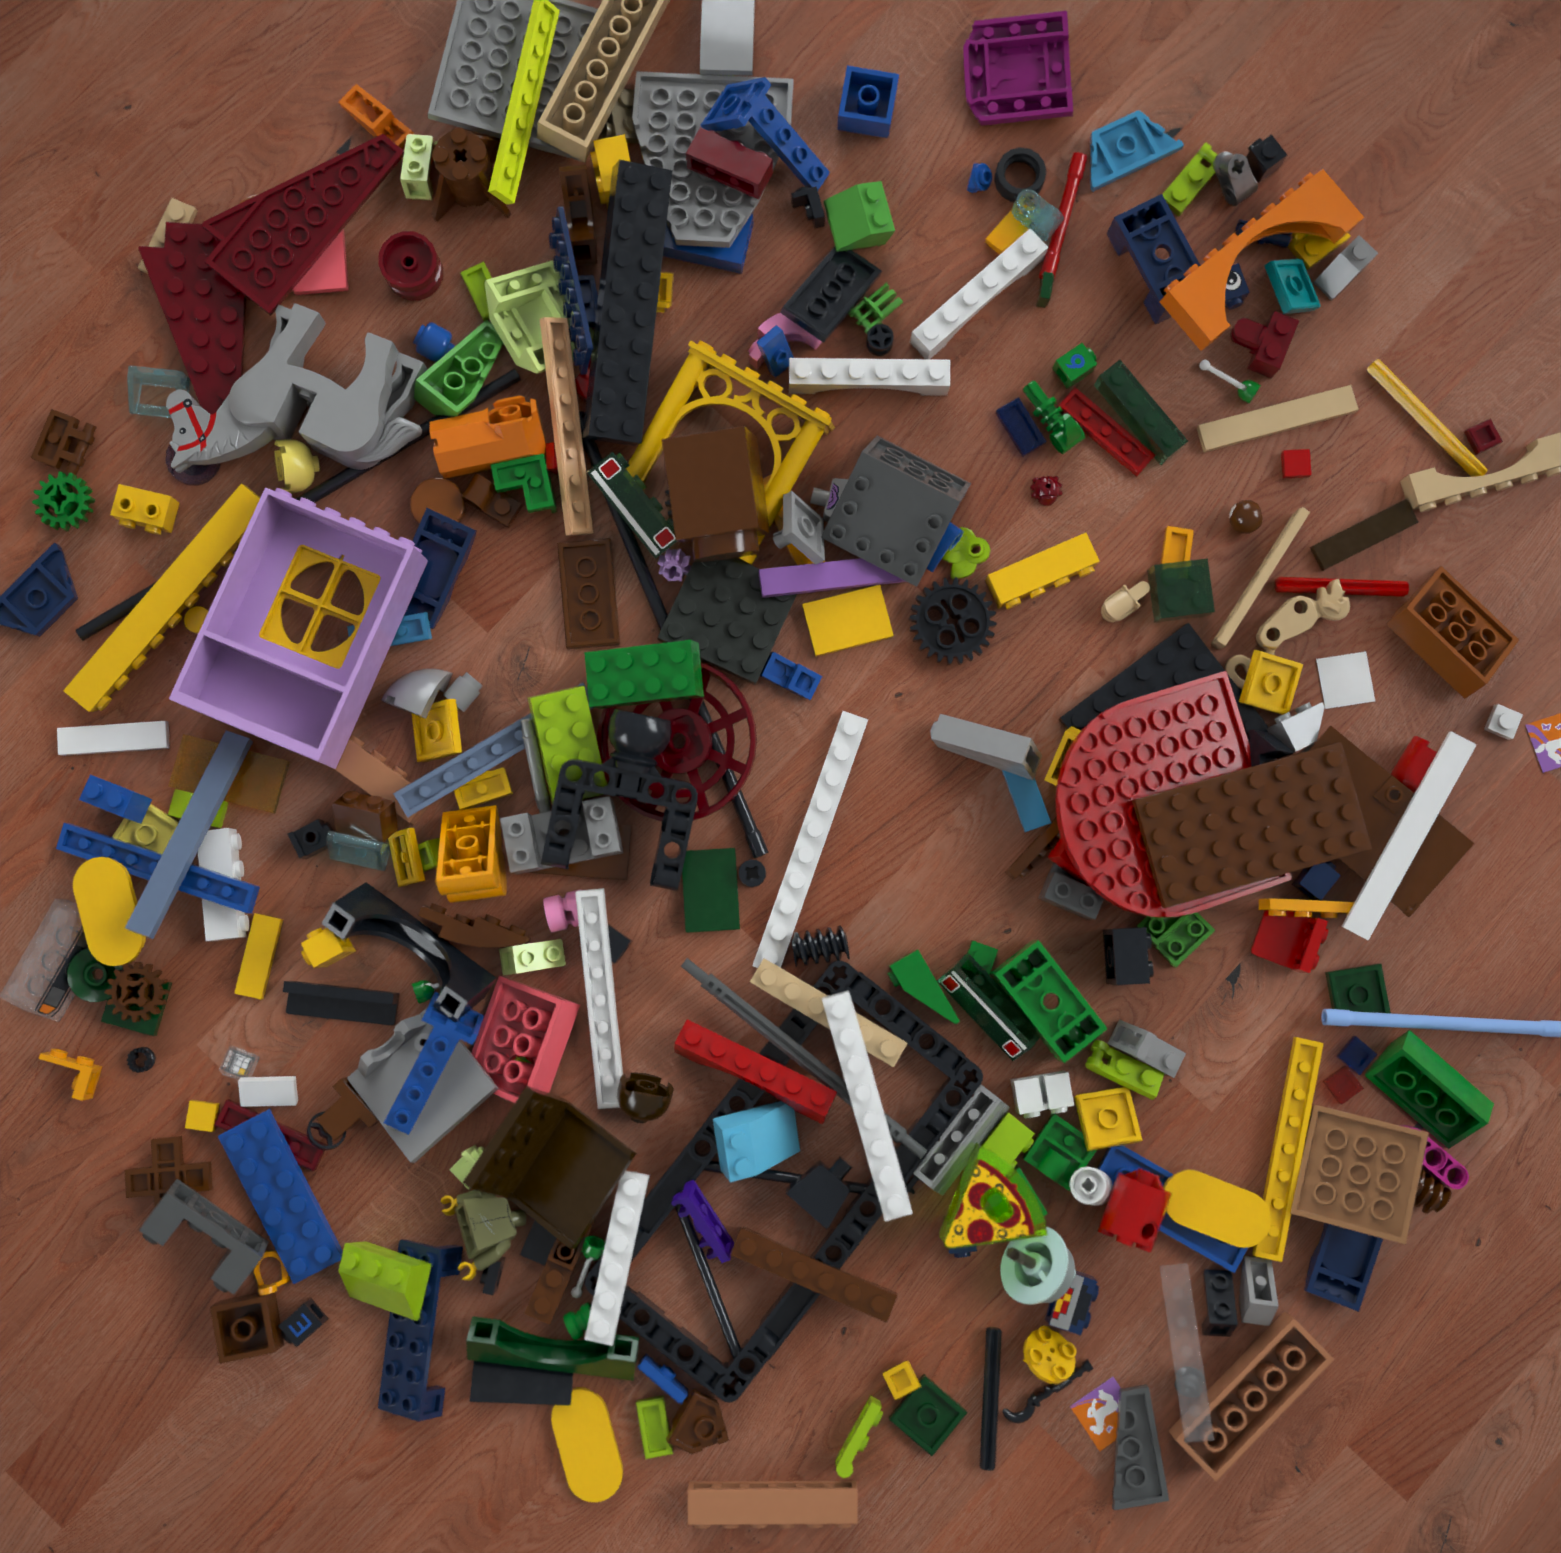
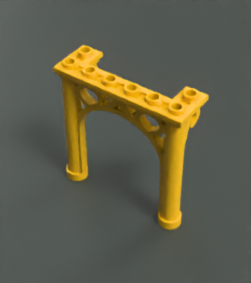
M690 340L688 344L690 347L689 355L642 437V443L637 446L621 476L618 475L613 485L637 498L663 451L662 439L671 437L677 424L684 416L697 408L709 405L734 407L758 421L768 434L773 446L774 468L770 480L764 489L770 527L783 505V495L791 491L823 433L827 435L829 431L833 432L835 427L831 421L832 418L818 407L814 411L805 406L807 401L795 394H792L791 398L783 394L784 388L769 380L768 384L758 379L760 374L746 367L743 371L736 367L737 361L728 355L722 354L721 357L717 356V352L713 350L714 348L707 343L699 340L698 344ZM718 376L720 379L725 380L727 388L722 395L710 397L705 388V382L709 377ZM730 378L748 387L751 391L744 396L734 395V399H730L729 397L733 392V383ZM698 386L703 398L686 404L693 390ZM761 396L782 407L772 410L767 416V421L762 417L766 413L760 406ZM752 401L753 408L746 404ZM777 415H786L794 421V429L790 434H775L772 422ZM798 417L805 420L802 428ZM795 439L782 461L779 441ZM765 535L757 536L759 545L761 544ZM753 554L739 558L752 565L757 555Z

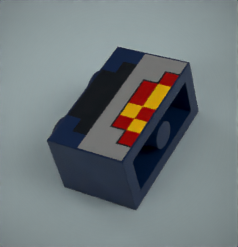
M1076 1271L1068 1291L1060 1299L1049 1303L1045 1316L1048 1325L1081 1335L1083 1328L1087 1329L1090 1323L1091 1313L1088 1311L1091 1301L1095 1302L1098 1296L1099 1285H1096L1097 1280L1091 1275Z

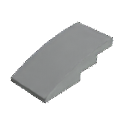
M702 0L700 75L753 76L755 0Z

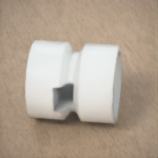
M1092 1167L1080 1168L1073 1174L1070 1181L1071 1193L1075 1199L1092 1206L1106 1203L1113 1188L1109 1176L1103 1171Z

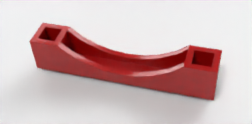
M688 1019L674 1043L675 1053L697 1064L726 1072L747 1081L778 1098L796 1112L822 1125L835 1100L837 1091Z

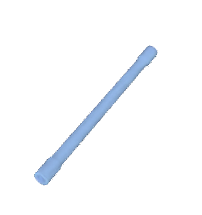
M1323 1009L1321 1015L1323 1025L1330 1026L1357 1025L1529 1034L1561 1038V1021L1551 1020L1525 1021L1354 1012L1342 1009Z

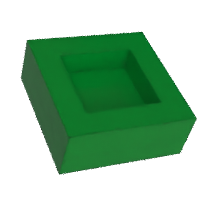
M971 940L962 966L990 975L998 949Z

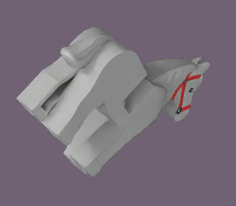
M294 303L292 309L281 305L277 306L275 310L277 319L276 330L270 341L268 353L233 384L230 394L216 413L209 414L200 407L198 402L187 391L182 389L172 392L166 401V407L174 423V433L169 444L176 454L171 467L177 473L183 472L193 464H217L246 456L262 448L272 440L291 439L306 406L310 407L299 430L300 435L314 451L349 468L360 470L376 465L381 460L396 453L408 442L421 436L422 429L420 425L403 417L413 408L416 401L414 399L416 379L428 369L424 362L399 353L392 341L368 332L365 337L366 357L363 368L356 380L347 389H344L332 380L303 368L305 355L321 333L326 322L319 312ZM395 363H397L396 371L392 376Z

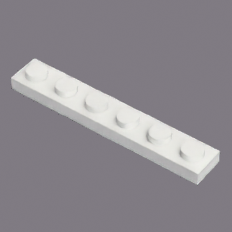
M626 1170L619 1180L585 1340L611 1346L614 1344L650 1175Z

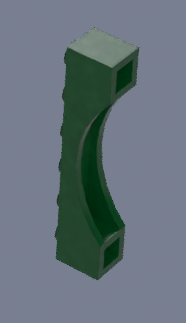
M472 1316L466 1340L467 1360L634 1381L639 1337L617 1334L612 1346L589 1340L569 1341L544 1338L523 1332L498 1319Z

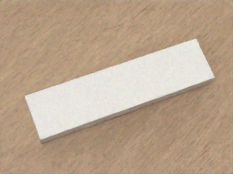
M154 721L57 728L58 755L170 749L169 722Z

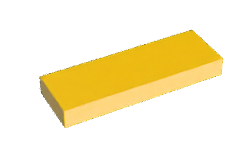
M254 913L234 994L260 1000L264 999L283 919Z

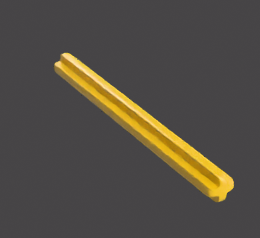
M1380 359L1375 360L1368 366L1367 371L1471 477L1484 476L1487 473V468Z

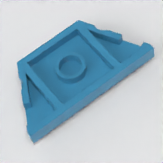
M1140 110L1093 131L1090 136L1091 191L1098 190L1182 150L1184 147L1183 142L1179 139L1175 141L1164 133L1165 129L1162 126L1151 122L1149 117Z

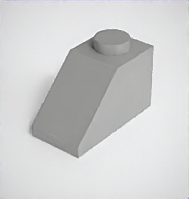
M1358 235L1313 283L1332 301L1369 265L1378 252Z
M1250 1256L1243 1257L1239 1291L1241 1321L1243 1323L1270 1326L1278 1309L1272 1260Z

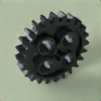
M955 577L953 583L949 585L948 580L944 578L941 587L934 581L932 583L933 591L925 587L923 589L925 597L920 595L916 597V601L920 605H912L911 610L917 613V615L909 616V621L916 623L909 628L910 632H917L913 642H922L918 650L922 651L927 648L929 650L927 654L928 659L933 654H936L937 663H940L944 657L947 659L948 665H951L953 658H956L958 664L961 665L964 656L971 662L973 660L972 652L980 656L983 653L980 645L986 648L990 645L985 637L993 638L995 635L992 631L988 630L997 625L996 622L990 620V618L996 615V611H988L993 602L983 601L987 593L983 592L978 595L976 593L978 589L977 584L972 589L968 588L967 579L963 585H959L958 578ZM961 598L965 602V608L962 610L954 608L952 600ZM942 600L946 602L951 618L958 619L956 628L964 639V643L959 641L954 625L946 623L949 619V614L941 604ZM932 609L938 610L942 618L939 621H932L928 617V611ZM973 622L977 626V632L974 634L967 633L964 630V623ZM943 633H948L953 637V643L951 645H944L941 643L939 636Z

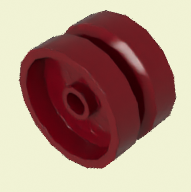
M402 231L392 235L383 243L379 252L378 265L390 289L398 297L408 301H420L432 296L439 289L443 280V266L433 244L424 235L414 231Z

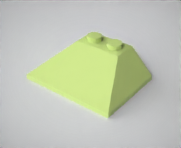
M553 260L485 281L491 323L514 363L536 374L546 371L540 319L544 317L565 318L563 312L565 298L564 295L559 293L558 280L560 279V274L555 272ZM591 327L589 330L593 344L594 331ZM571 342L572 359L573 349H575L574 342Z

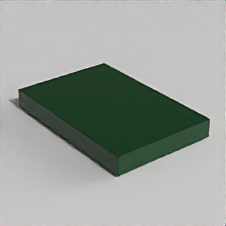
M735 848L686 851L682 870L686 933L739 930L740 917Z

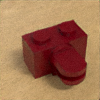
M1277 311L1272 313L1265 325L1248 318L1238 320L1231 329L1230 337L1232 342L1250 349L1249 353L1253 354L1247 369L1272 379L1282 366L1299 320Z

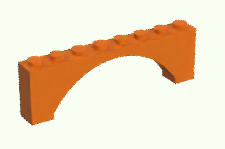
M1324 169L1315 175L1310 172L1298 183L1300 186L1298 189L1294 190L1291 187L1279 198L1281 201L1279 204L1271 203L1260 213L1262 217L1259 220L1252 218L1241 228L1243 232L1237 236L1236 233H1233L1222 243L1224 247L1218 251L1214 248L1203 258L1204 263L1201 266L1194 264L1183 274L1185 278L1179 282L1175 279L1164 289L1166 295L1161 299V305L1200 351L1208 347L1231 326L1226 321L1225 313L1227 279L1237 255L1245 247L1264 237L1282 233L1317 235L1330 239L1335 244L1364 219V216Z

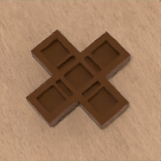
M182 1136L151 1139L152 1167L129 1168L125 1170L126 1198L154 1196V1208L176 1179L196 1192L213 1189L211 1161L184 1164Z

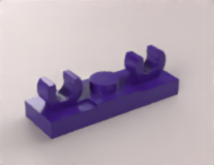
M694 1180L686 1182L683 1192L673 1196L672 1206L683 1204L684 1206L680 1208L678 1215L680 1217L691 1215L696 1231L703 1236L699 1247H711L707 1251V1259H713L717 1256L721 1263L729 1261L734 1247L733 1239Z

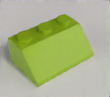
M367 1241L345 1243L339 1274L351 1298L416 1321L420 1317L432 1264Z

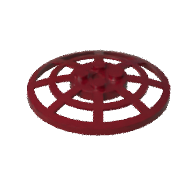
M701 663L704 697L692 698L688 710L674 709L671 701L659 702L663 713L657 718L671 721L672 734L666 749L654 758L658 763L657 766L663 769L661 772L663 777L671 778L673 773H687L690 783L698 793L697 806L699 811L694 813L693 821L719 811L734 799L743 788L751 773L757 748L756 724L745 696L736 684L722 672ZM711 676L721 681L731 690L742 707L741 709L728 714L721 702L706 691ZM703 699L716 709L721 716L720 719L707 724L704 718L698 714ZM651 703L637 705L633 713L642 714ZM616 707L604 708L598 724L597 745L602 764L610 759L608 724L614 709H617ZM747 719L750 736L749 754L746 764L732 758L735 747L733 724ZM724 728L727 735L725 755L712 749V734ZM679 733L683 734L686 738V744L681 749H677L673 744L674 737ZM707 759L720 764L715 774L702 783L698 768ZM727 769L741 774L731 791L720 801L709 807L705 791L719 782ZM604 772V776L608 782L609 775L606 772ZM654 782L649 786V789L652 790L650 796L658 797L662 794L663 786L661 783ZM688 789L678 790L675 794V798L690 797ZM618 796L626 805L643 816L658 821L663 820L664 813L656 810L658 805L650 803L644 805L635 799Z

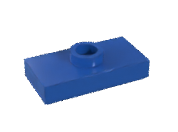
M776 325L757 341L769 372L776 378L789 367V358H794L783 330Z
M645 1353L639 1361L638 1369L677 1403L681 1404L687 1397L688 1388L675 1378L676 1373L666 1364L661 1366Z

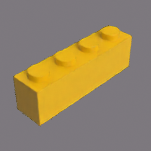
M1087 532L988 574L985 581L997 608L1005 606L1006 609H1011L1021 604L1020 599L1030 595L1031 599L1046 593L1045 588L1054 585L1055 588H1059L1070 582L1069 578L1077 574L1082 578L1095 571L1094 567L1100 561Z

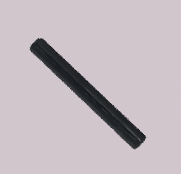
M988 1327L986 1329L980 1467L986 1471H993L996 1466L1002 1331L997 1327Z

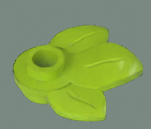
M959 527L964 531L961 539L952 550H947L942 557L944 561L953 563L951 569L952 579H955V577L962 579L972 575L977 564L985 562L990 555L991 550L988 542L983 538L976 537L972 530L965 527ZM974 547H981L979 553H972V549Z

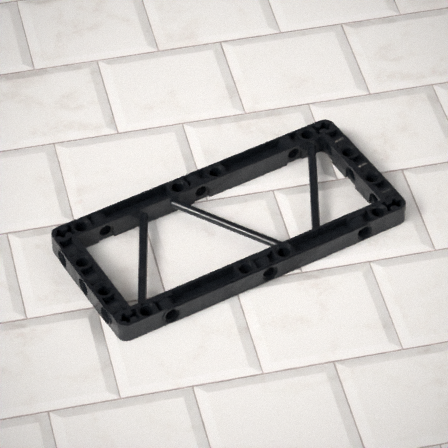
M834 961L826 968L812 987L816 989L821 986L827 987L830 995L849 990L852 1001L900 1039L907 1042L910 1047L948 1076L947 1080L930 1100L931 1104L920 1119L916 1118L906 1132L927 1149L925 1155L920 1159L900 1142L894 1146L905 1185L932 1147L940 1140V1137L981 1085L983 1073L976 1064L965 1057L966 1055L867 976L858 972L844 961ZM843 965L846 977L844 979L839 977L834 984L839 985L835 991L830 984L823 982L826 976L831 980L835 975L834 971H832L835 966L840 968ZM886 999L890 1004L889 1011L883 1015L878 1014L875 1010L876 1002ZM793 1008L779 1026V1029L799 1045H802L818 1022ZM923 1034H930L933 1038L932 1045L927 1049L919 1046V1038ZM769 1040L758 1053L783 1066L791 1059ZM974 1069L973 1075L975 1079L973 1081L967 1080L963 1086L967 1088V1091L964 1092L954 1083L958 1081L962 1084L966 1078L963 1074L964 1071H972ZM739 1078L648 1193L644 1200L631 1262L674 1207L677 1215L679 1214L680 1208L684 1205L677 1204L672 1206L671 1202L675 1194L683 1192L686 1182L695 1181L702 1171L723 1174L720 1170L719 1162L711 1161L718 1152L713 1118L752 1109L765 1092L764 1090ZM951 1090H956L959 1093L958 1102L953 1105L947 1104L945 1100L946 1094ZM740 1096L744 1099L745 1106L742 1110L738 1111L730 1107L729 1101L732 1097ZM700 1140H705L710 1144L711 1150L706 1154H700L697 1152L695 1144ZM767 1169L756 1176L748 1178L792 1184L802 1174ZM873 1177L867 1183L845 1181L850 1186V1193L858 1195L846 1209V1214L835 1229L831 1228L811 1254V1258L840 1270L877 1222L883 1212ZM865 1201H871L875 1204V1209L870 1214H864L860 1211V1206ZM678 1215L732 1358L728 1363L720 1361L708 1351V1346L683 1326L681 1328L664 1315L665 1312L640 1291L636 1293L627 1284L619 1319L694 1380L709 1389L724 1402L731 1403L742 1395L820 1294L791 1281L760 1320V1325L749 1340L746 1339L740 1346L704 1251L699 1247L700 1241L690 1215L686 1217ZM835 1245L841 1249V1253L837 1258H829L825 1254L829 1246ZM603 1255L591 1268L585 1279L586 1289L593 1296L596 1289L594 1280L599 1275ZM639 1309H644L649 1313L650 1318L647 1321H639L635 1316V1312ZM682 1345H689L693 1349V1354L688 1357L682 1356L678 1348ZM743 1358H750L754 1361L755 1365L747 1370L743 1369L739 1362ZM736 1373L738 1378L735 1380L734 1389L725 1390V1383L730 1384L734 1380Z

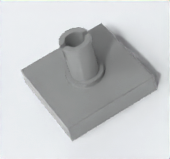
M793 491L784 494L783 529L773 534L774 543L780 549L789 544L794 545L814 564L825 561L824 539L821 538L824 532V519Z

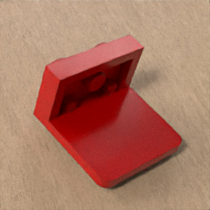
M1264 910L1251 947V953L1299 973H1310L1311 969L1314 970L1318 964L1319 955L1317 952L1320 944H1323L1328 936V929L1326 928L1328 921L1321 918L1295 917V912L1286 911V916H1269V910Z

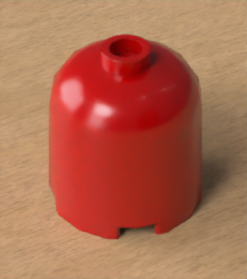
M1418 736L1412 738L1391 772L1392 776L1414 794L1437 754L1436 751L1427 747L1430 743L1429 741Z

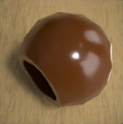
M1242 500L1231 508L1229 520L1231 526L1237 532L1250 534L1258 530L1262 525V512L1258 503L1252 500Z

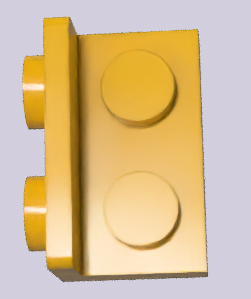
M1292 233L1293 239L1289 243L1288 248L1297 259L1303 260L1306 270H1309L1348 241L1351 236L1348 233L1333 244L1330 239L1317 235Z

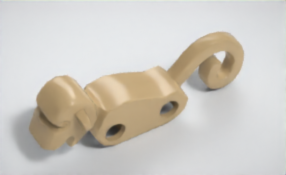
M1335 579L1329 582L1327 591L1325 587H1319L1316 600L1305 596H1297L1286 600L1260 626L1256 634V641L1259 647L1264 648V652L1274 655L1276 648L1283 641L1309 630L1319 617L1331 621L1345 618L1350 611L1349 597L1343 596L1345 591L1342 590L1340 580ZM1296 602L1302 605V612L1300 614L1294 610ZM1268 629H1272L1275 632V638L1272 641L1266 636ZM1244 655L1231 657L1226 662L1224 669L1239 689H1243L1245 680L1237 675L1235 668L1238 665H1242L1244 672L1247 673L1251 662L1250 658Z

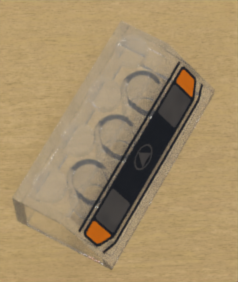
M68 899L54 900L3 988L0 998L27 1012L56 1022L61 1021L75 996L67 979L69 964L79 952L88 948L77 904Z

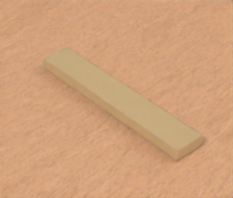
M1348 385L1197 426V432L1203 452L1205 453L1352 414L1359 409L1352 386Z
M1302 507L1293 513L1213 639L1211 646L1220 650L1227 645L1310 511Z

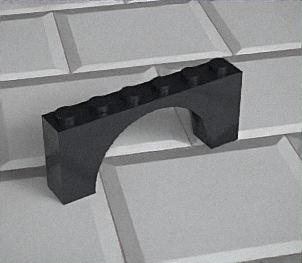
M367 882L333 902L321 923L343 940L356 935L379 936L397 942L416 953L429 965L439 982L440 995L433 1007L455 1023L485 998L497 979L445 939L438 937V934Z

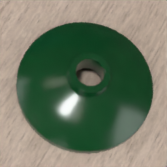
M89 948L79 952L70 962L67 971L68 984L73 993L80 999L88 1002H102L112 997V995L105 993V990L112 989L113 986L107 982L108 979H116L114 971L117 969L124 971L123 965L109 966L99 962L93 957ZM97 969H100L103 972V977L101 979H97L95 977V971Z

